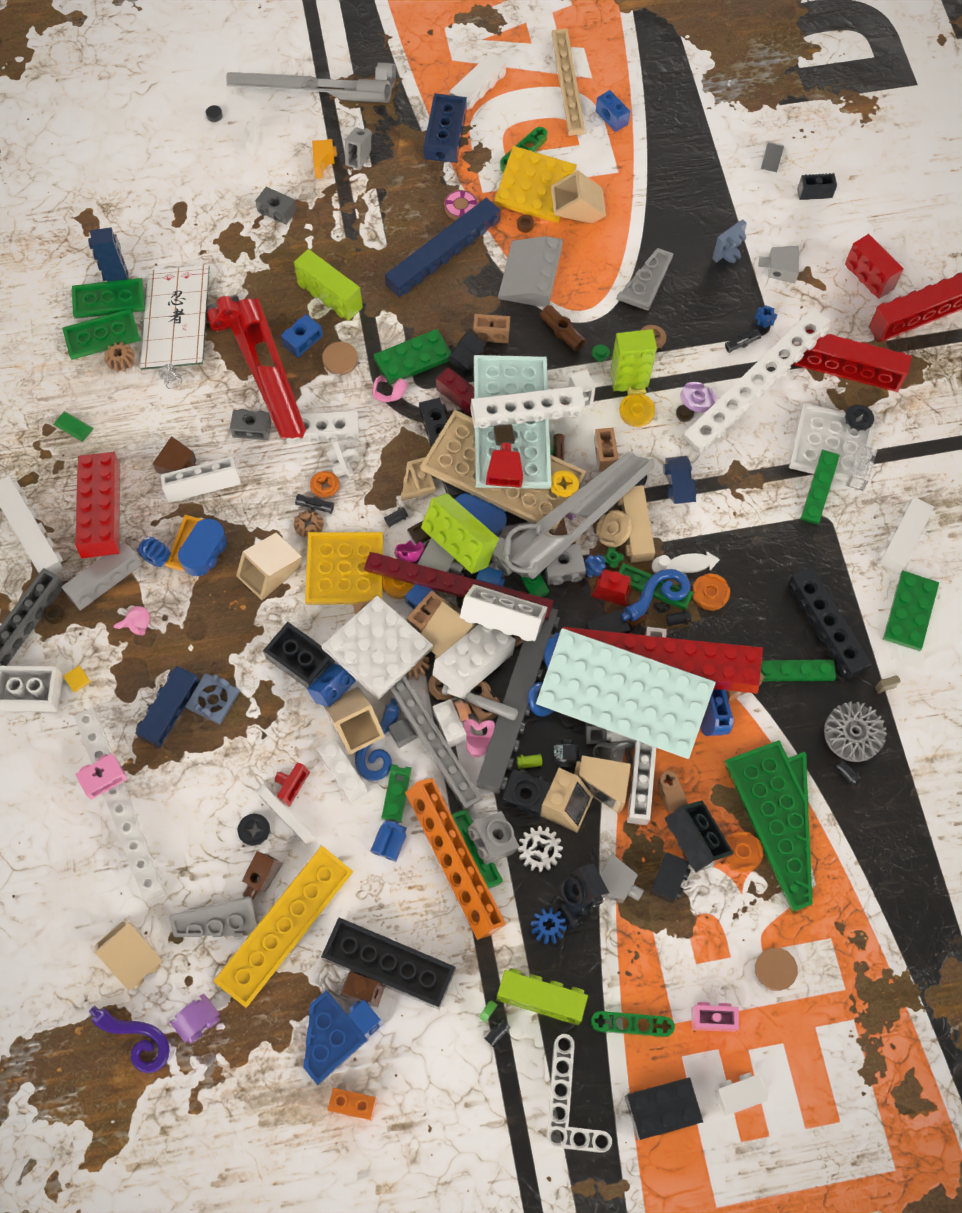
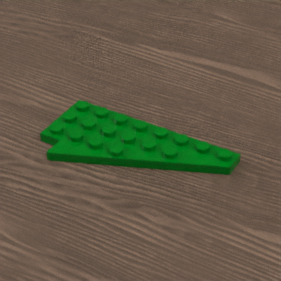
M780 740L725 760L726 769L756 835L763 846V850L791 912L793 913L811 906L813 899L806 753L803 752L788 758Z

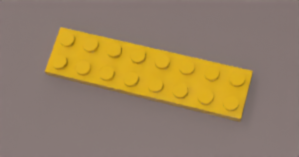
M321 845L213 979V982L247 1008L354 871Z

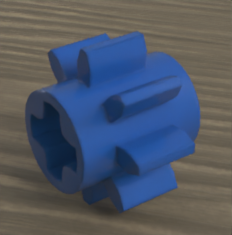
M767 305L763 308L759 307L754 319L758 320L757 325L764 328L769 325L773 326L778 314L774 313L775 308Z
M599 554L597 556L590 555L584 562L586 575L590 578L593 576L599 577L601 572L607 567L604 565L606 559Z

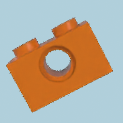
M332 1088L327 1111L372 1121L377 1098Z

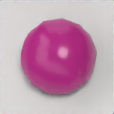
M409 540L406 544L396 545L394 554L397 559L416 564L424 553L425 546L420 541L415 545Z

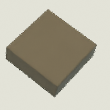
M897 675L882 679L876 685V691L881 693L894 689L900 684L901 680Z

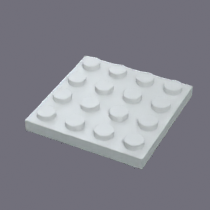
M803 403L789 468L814 474L821 450L823 449L840 454L833 479L862 485L874 423L866 431L860 430L858 432L854 428L850 429V426L846 424L845 412ZM862 416L856 418V422L862 420Z
M376 596L323 643L322 649L379 700L433 649L434 645L381 598Z

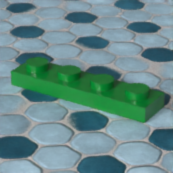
M821 450L800 517L801 520L817 525L820 523L840 454Z
M625 563L622 564L619 570L620 574L630 577L631 588L641 593L647 581L653 576ZM666 580L657 584L652 596L653 598L682 610L687 609L693 591L689 590L687 596L681 600L672 601L662 594L661 587ZM672 584L670 588L673 592H678L681 589L676 584Z
M834 660L761 661V673L765 677L763 681H834L836 679Z
M467 809L451 814L488 889L500 885L503 879L494 862L485 865L483 859L478 855V849L474 841L469 837L467 828L473 823V820Z

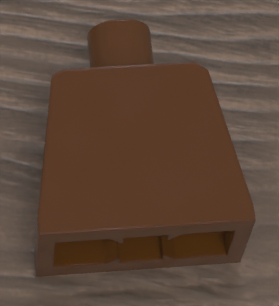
M171 436L152 464L156 473L165 474L196 466L197 459L192 450Z
M256 851L242 879V882L247 884L242 896H251L253 901L258 891L266 892L283 863L266 853Z
M349 972L340 996L360 1002L365 1000L368 1005L378 1008L385 987L378 981Z

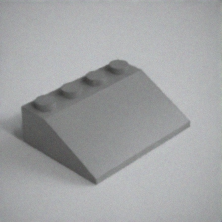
M544 236L512 241L498 299L540 307L550 306L562 254L563 239Z

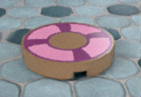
M453 191L445 198V213L453 220H457L478 204L477 198L469 191Z

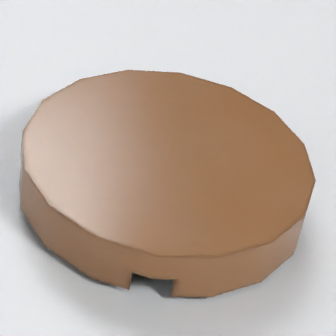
M334 342L328 345L322 355L324 367L332 374L345 375L353 371L357 366V351L346 342Z
M772 947L764 950L758 956L755 962V974L758 981L767 989L782 991L788 989L795 982L798 975V966L795 958L788 951Z

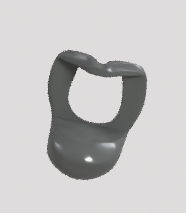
M623 741L614 745L608 742H599L593 749V757L613 761L614 751L625 748L627 762L624 763L631 764L630 751L633 749L634 744L630 741Z

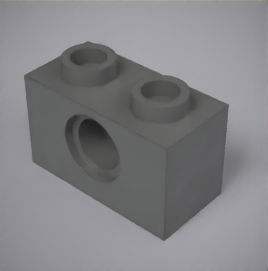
M267 186L255 200L257 211L261 215L268 216L276 222L286 225L297 211L295 199Z
M233 409L230 423L232 437L269 440L272 422L270 414L262 410Z

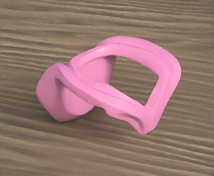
M380 375L374 382L372 395L381 402L396 401L405 393L408 384L404 379H398L393 384L392 395L385 396L376 391L378 382H387L385 377Z
M135 606L130 609L124 620L114 625V628L129 627L133 633L143 636L150 622L149 612L144 607Z
M473 719L464 720L463 728L466 732L467 752L473 757L485 755L495 728L494 721L486 720L478 724ZM473 726L476 730H482L487 726L488 731L486 735L478 736L473 734L470 728Z

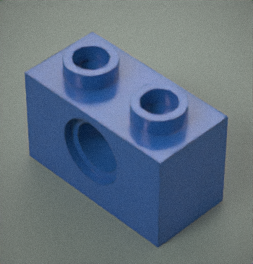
M611 90L597 97L596 113L615 132L629 124L630 110Z
M307 314L299 318L292 327L286 329L281 335L283 346L297 358L323 337L321 326Z
M333 663L307 690L316 704L330 707L356 680L341 665Z
M365 1000L361 1003L357 1001L349 1008V1018L367 1039L383 1025L382 1020Z

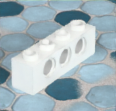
M358 412L300 414L305 429H307L303 438H287L286 441L291 444H299L301 442L317 443L318 441L335 442L337 440L353 441L360 439Z

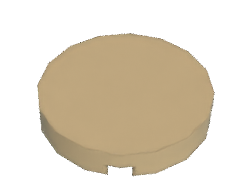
M612 510L607 515L604 514L596 528L599 541L608 547L615 548L621 546L631 534V520L628 515L619 510Z

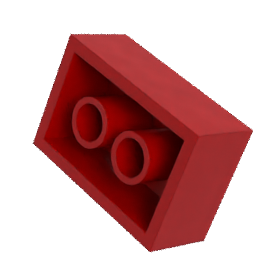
M869 233L852 244L845 262L847 269L878 299L895 289L904 270Z

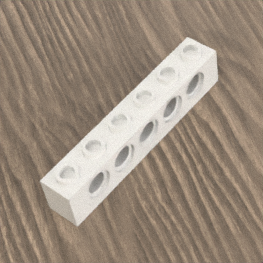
M581 386L475 398L471 399L470 410L474 428H487L489 426L507 425L510 423L522 424L527 421H542L551 418L560 419L568 416L577 417L583 415L585 401Z

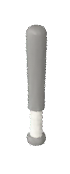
M444 684L442 694L444 695L450 694L464 699L465 702L510 720H515L518 716V710L471 692H468L462 698Z

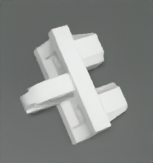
M338 441L332 443L334 448L326 452L332 463L337 460L339 461L338 464L332 466L333 473L337 477L345 474L349 477L353 476L354 472L350 463L358 459V451L355 449L345 450V447L340 446Z

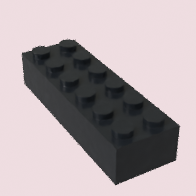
M338 917L321 955L323 961L351 973L378 981L388 989L437 1010H440L456 972V966Z

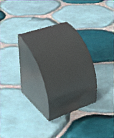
M407 719L388 726L389 733L399 749L418 738Z
M585 722L586 744L606 742V729Z

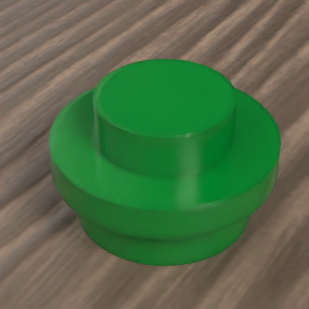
M597 345L592 350V356L596 361L604 362L609 358L610 350L605 345Z

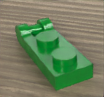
M396 764L391 765L381 816L382 820L402 823L407 798L405 792L408 791L412 767L406 766L402 768ZM396 776H404L403 781L396 780Z

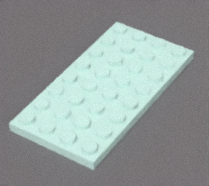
M474 355V399L548 390L546 357ZM549 419L527 421L522 424L510 423L513 426L515 443L511 444L512 451L519 452L523 471L521 488L551 489ZM494 426L475 428L476 488H516L486 485L487 471L493 450H500V445L495 443Z
M562 628L536 704L689 759L716 682Z

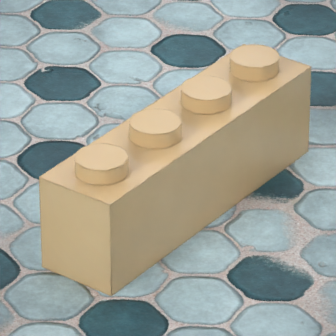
M634 486L617 501L618 506L622 508L621 512L628 515L632 524L631 534L627 539L628 545H626V555L630 556L631 563L651 561L655 555L644 486Z

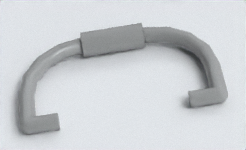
M540 524L519 525L513 528L504 540L503 558L509 569L515 572L537 573L538 562H534L533 568H518L512 565L509 560L511 537L516 532L523 529H536L537 535L541 533Z

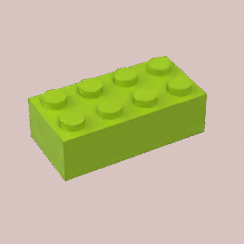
M306 250L294 261L298 285L303 289H307L314 298H319L327 308H332L339 317H344L349 321L363 308L360 287L311 250Z
M653 329L616 333L610 368L613 391H626L629 387L631 389L649 387L657 351Z
M448 493L431 499L421 528L471 574L487 568L499 538Z
M509 968V971L504 970L496 1001L579 1026L588 995L584 994V990L572 987L571 990L563 988L562 983L556 981L546 983L542 981V977L530 974V977L521 975L522 972L517 969Z

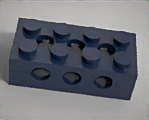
M434 93L424 141V159L457 163L467 114V97Z

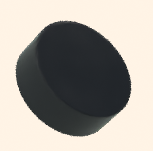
M211 105L205 111L207 119L211 122H218L223 117L222 109L217 105Z

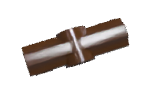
M547 305L543 308L540 317L554 330L555 336L558 339H563L574 351L580 350L586 343V339L571 325V320L568 317L562 316L552 305Z

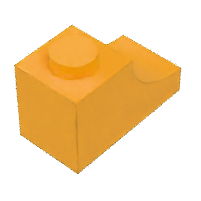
M332 139L312 141L316 179L322 178L327 166L335 164L334 157L337 156V148L333 146Z

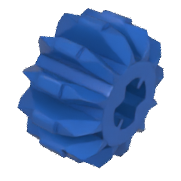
M150 536L143 539L137 548L139 556L149 564L157 567H162L171 555L169 548L164 543Z
M542 908L541 915L538 913L534 914L537 921H531V925L536 927L532 929V934L539 933L536 937L537 941L544 937V944L548 943V938L555 944L556 937L559 939L563 938L560 931H566V927L561 925L565 923V918L558 919L561 914L560 911L553 915V908L549 909L548 914ZM547 922H551V926L554 925L550 931L546 930V926L543 927Z

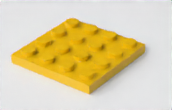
M513 146L494 199V204L559 223L560 216L554 215L551 185L574 173L577 164Z
M308 532L305 604L355 605L373 600L376 596L382 599V576L364 571V566L369 552L383 555V532Z

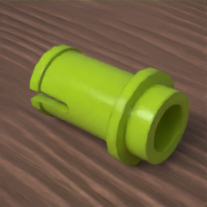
M521 754L520 757H516L518 769L525 770V768L542 767L541 754L523 756Z

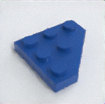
M327 990L310 1004L309 1024L303 1068L317 1085L323 1082L368 1041Z

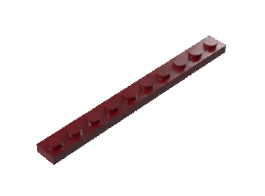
M369 552L364 566V571L414 585L417 584L465 598L467 592L475 584L546 606L547 611L544 620L549 619L554 601L374 552Z

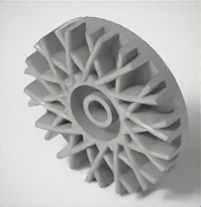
M851 701L848 704L839 705L830 713L825 722L824 735L828 746L836 755L848 761L860 762L872 758L879 752L885 742L884 738L887 733L885 732L886 727H883L884 720H880L881 716L878 717L875 714L876 710H871V706L865 707V703L861 705L859 702L852 704Z

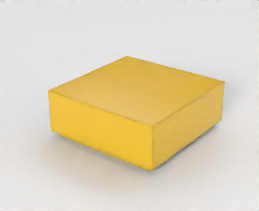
M80 665L63 675L74 693L91 683Z

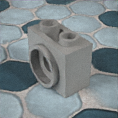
M580 543L568 546L544 569L547 584L559 585L565 581L577 582L585 578L586 568ZM565 560L567 564H561L559 561Z
M502 811L477 819L467 828L469 837L474 841L478 849V855L483 859L485 865L512 855L520 847L514 836V830L511 824L506 821Z

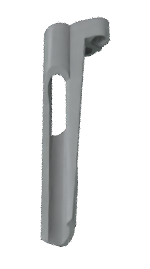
M378 63L375 70V80H334L299 75L227 72L226 86L327 92L336 98L346 101L388 103L391 98V89L394 87L396 79V64ZM304 86L334 87V88H344L345 90H342V89H324V88H306V87H304Z
M627 452L538 521L536 524L541 525V533L539 535L536 534V529H528L511 542L509 560L512 565L518 568H533L534 562L539 563L537 573H516L523 577L534 579L654 468L653 459L649 460L636 456L632 452ZM568 513L588 517L570 534L556 536L549 533V530ZM498 536L499 540L491 560L497 563L498 569L503 571L504 575L509 576L515 571L509 569L503 558L505 539Z

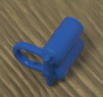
M385 820L378 830L370 852L396 862L407 836V827L399 825L396 821L393 823Z

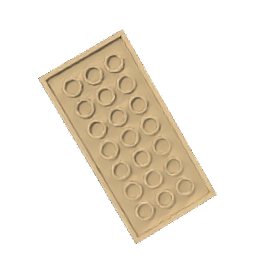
M457 410L453 411L420 466V470L533 524H536L569 498L557 497L555 493L551 492V489L476 488L475 428L472 417ZM550 455L551 476L561 470L572 472L578 478L580 487L587 472ZM562 480L561 486H563L564 490H566L567 485H565L564 480ZM561 520L557 524H555L549 530V532L555 533Z

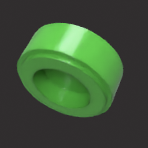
M492 1000L489 1001L479 1016L480 1019L486 1023L498 1004Z

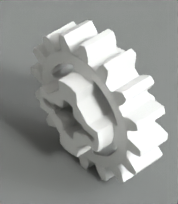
M541 826L538 827V831L530 828L531 834L524 832L523 836L525 839L519 840V843L523 845L518 848L519 852H523L519 858L520 860L526 859L524 866L531 864L532 871L535 867L539 868V872H542L543 867H546L549 871L551 868L550 864L557 865L555 858L561 859L562 855L558 853L563 850L562 846H558L561 839H555L556 832L550 834L548 827L545 831H542ZM530 840H532L533 845L527 850V844ZM538 845L541 848L544 847L543 853L540 850L536 851ZM554 848V853L549 859L548 851ZM532 858L539 859L541 862L535 861Z

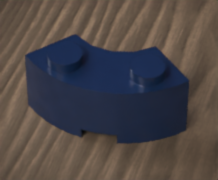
M688 456L665 458L666 464H663V474L666 475L669 487H667L668 498L674 504L696 502L695 481L691 479L692 466Z

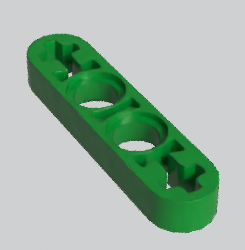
M536 127L516 147L535 152L547 141V130L544 127ZM531 143L533 146L526 147L525 144ZM511 150L500 160V170L503 173Z
M598 1011L594 1013L590 1021L595 1031L605 1033L668 1037L675 1030L673 1020L666 1016ZM602 1016L603 1020L609 1021V1016H613V1029H609L610 1024H603L602 1028H600L594 1020ZM619 1017L625 1018L628 1022V1026L624 1030L616 1026V1020ZM640 1019L648 1021L649 1029L643 1032L638 1029L637 1023ZM653 1020H656L655 1025H661L663 1021H666L670 1029L663 1033V1029L655 1028L656 1033H653Z

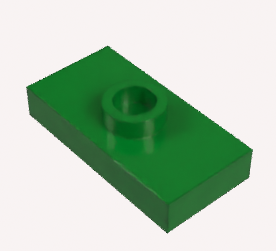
M540 573L534 579L519 575L528 594L539 597L549 594V590Z

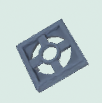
M744 219L718 236L712 258L715 262L724 258L728 262L735 263V258H741L737 247L741 245L742 240H746L745 229L747 222Z
M205 673L185 707L221 725L240 690L231 686L224 678L220 679L217 675L210 676ZM218 685L214 692L206 693L202 691L208 686ZM223 689L227 693V702L221 700L220 697ZM211 695L219 697L218 702L214 705L208 703V698ZM198 697L205 699V708L198 704ZM222 707L221 710L211 713L212 708Z

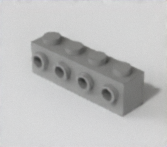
M123 541L120 544V554L101 557L61 588L75 606L82 610L139 568L142 563L136 553Z

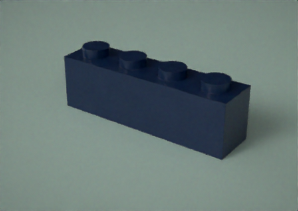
M112 227L90 230L91 238H88L89 247L93 249V256L97 260L98 269L101 271L103 281L129 279L128 269Z
M177 665L174 670L169 672L164 687L158 690L156 700L153 704L149 705L145 718L136 726L135 734L139 739L159 749L161 748L200 682L197 675Z

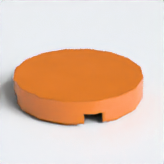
M709 573L700 576L692 587L694 602L704 610H719L725 606L730 597V588L726 580L717 574Z
M738 831L732 833L726 839L734 854L724 861L732 870L747 873L760 865L764 854L763 846L757 837L746 831Z

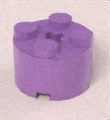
M205 993L199 996L202 999L201 1001L198 1000L196 1002L193 1000L174 1016L177 1020L173 1019L169 1022L185 1043H194L204 1035L201 1032L204 1028L211 1029L220 1021L218 1017L220 1015L219 1011Z

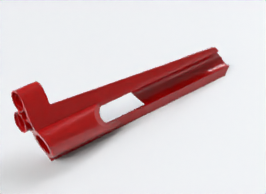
M229 296L220 297L216 302L218 307L211 308L207 312L212 330L222 331L231 327L280 438L286 440L287 438H303L306 429L259 298L242 299L234 302ZM258 343H267L275 367L261 366L255 350V346Z

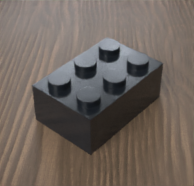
M288 621L263 650L264 656L269 662L305 688H308L325 670L335 663V660L322 649L319 643Z
M703 800L683 805L664 818L669 830L677 839L680 849L685 853L689 865L696 873L714 867L734 854Z
M690 1077L624 1096L637 1141L704 1123Z

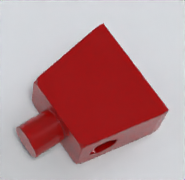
M502 443L500 450H493L487 471L486 485L521 488L523 471L520 453L512 451L510 443Z
M603 570L596 580L592 597L626 607L631 593L630 577L616 571Z

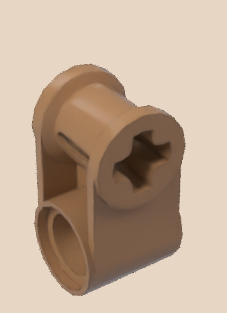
M672 771L664 772L658 780V787L665 809L669 813L683 805H687L688 802L677 775ZM666 778L668 781H672L670 786L668 783H664Z

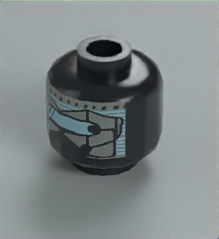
M561 739V743L554 745V762L558 764L559 768H574L577 761H580V747L574 744L572 739Z

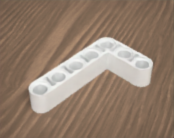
M561 1034L556 1038L553 1048L547 1141L555 1148L599 1153L606 1152L612 1145V1138L607 1132L568 1127L574 1040L570 1035ZM559 1040H567L570 1044L569 1050H561L558 1047ZM563 1061L568 1065L567 1073L561 1074L557 1071L556 1065L558 1062ZM558 1084H562L566 1088L567 1092L563 1097L557 1096L554 1089ZM560 1107L564 1110L565 1116L562 1120L554 1118V1108ZM554 1130L560 1131L563 1135V1140L559 1144L554 1143L551 1139V1133ZM575 1133H582L584 1135L585 1142L582 1146H577L573 1142ZM598 1135H603L607 1140V1144L603 1149L597 1147L595 1143Z

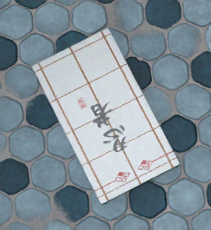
M209 264L148 270L140 361L141 370L203 364L210 273Z

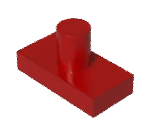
M297 762L290 775L278 772L274 781L282 785V788L276 797L283 804L290 807L310 771L303 764Z

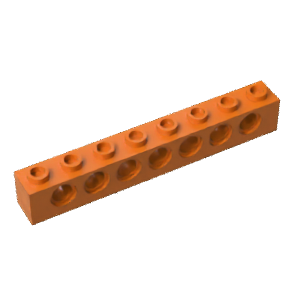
M434 779L418 781L405 794L476 939L479 940L490 936L504 927L506 923Z

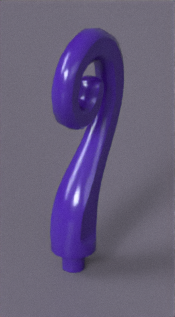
M95 1005L89 1010V1013L93 1016L91 1021L103 1031L112 1034H144L156 1042L159 1051L157 1057L151 1062L142 1061L140 1053L143 1050L153 1051V1044L150 1041L143 1040L134 1045L130 1058L137 1070L144 1073H153L160 1070L167 1063L170 1046L165 1034L159 1028L146 1022L118 1020L105 1008L99 1010Z

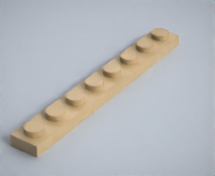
M568 29L552 30L551 36L568 136L584 135L585 126Z

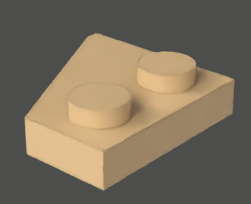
M425 457L407 462L401 493L402 501L436 492L432 476L420 470Z

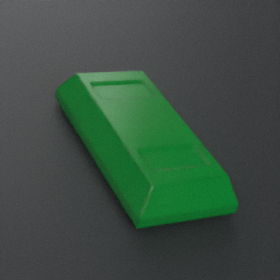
M65 411L53 424L81 442L94 429Z

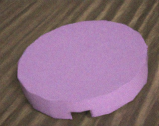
M699 382L687 383L680 393L684 405L695 412L704 413L716 402V395L712 389H707L704 387V384Z

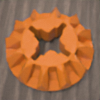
M318 472L311 478L310 489L313 495L328 499L332 495L335 496V493L339 490V479L332 472ZM328 480L329 487H325V489L322 490L321 484H325V482H327Z

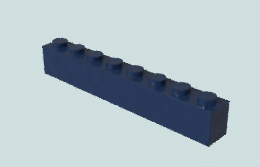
M486 197L386 273V286L399 298L409 293L415 285L422 283L428 275L435 273L441 265L446 264L454 255H458L467 245H471L480 235H484L492 226H496L500 221V209Z

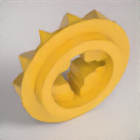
M566 470L555 472L551 476V492L555 493L557 497H564L565 499L572 496L579 489L578 478L572 472ZM562 480H564L565 485H567L566 490H564L563 486H561Z

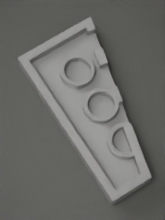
M657 248L645 262V265L636 272L634 278L625 285L622 292L618 293L616 299L649 311L674 254Z
M251 896L169 916L174 937L249 936L259 923Z

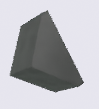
M768 141L761 169L777 172L784 149L783 144Z

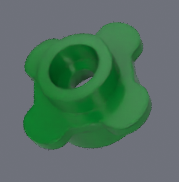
M613 547L608 548V552L602 556L606 559L604 561L605 564L612 569L617 568L619 562L624 559V555L615 551Z

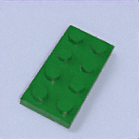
M142 278L72 285L74 319L104 316L131 309L132 312L145 311Z
M131 309L62 327L71 360L106 351L108 346H114V342L117 345L121 342L126 345L141 341Z
M435 329L375 353L373 357L387 383L392 385L398 379L409 378L448 362L447 357L451 351L439 331Z
M902 570L883 640L919 652L922 650L939 582Z

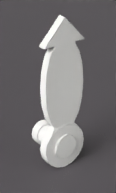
M706 552V555L697 553L684 554L672 560L668 556L662 555L654 559L652 570L654 573L664 569H676L683 573H695L709 567L711 571L720 559L709 552Z

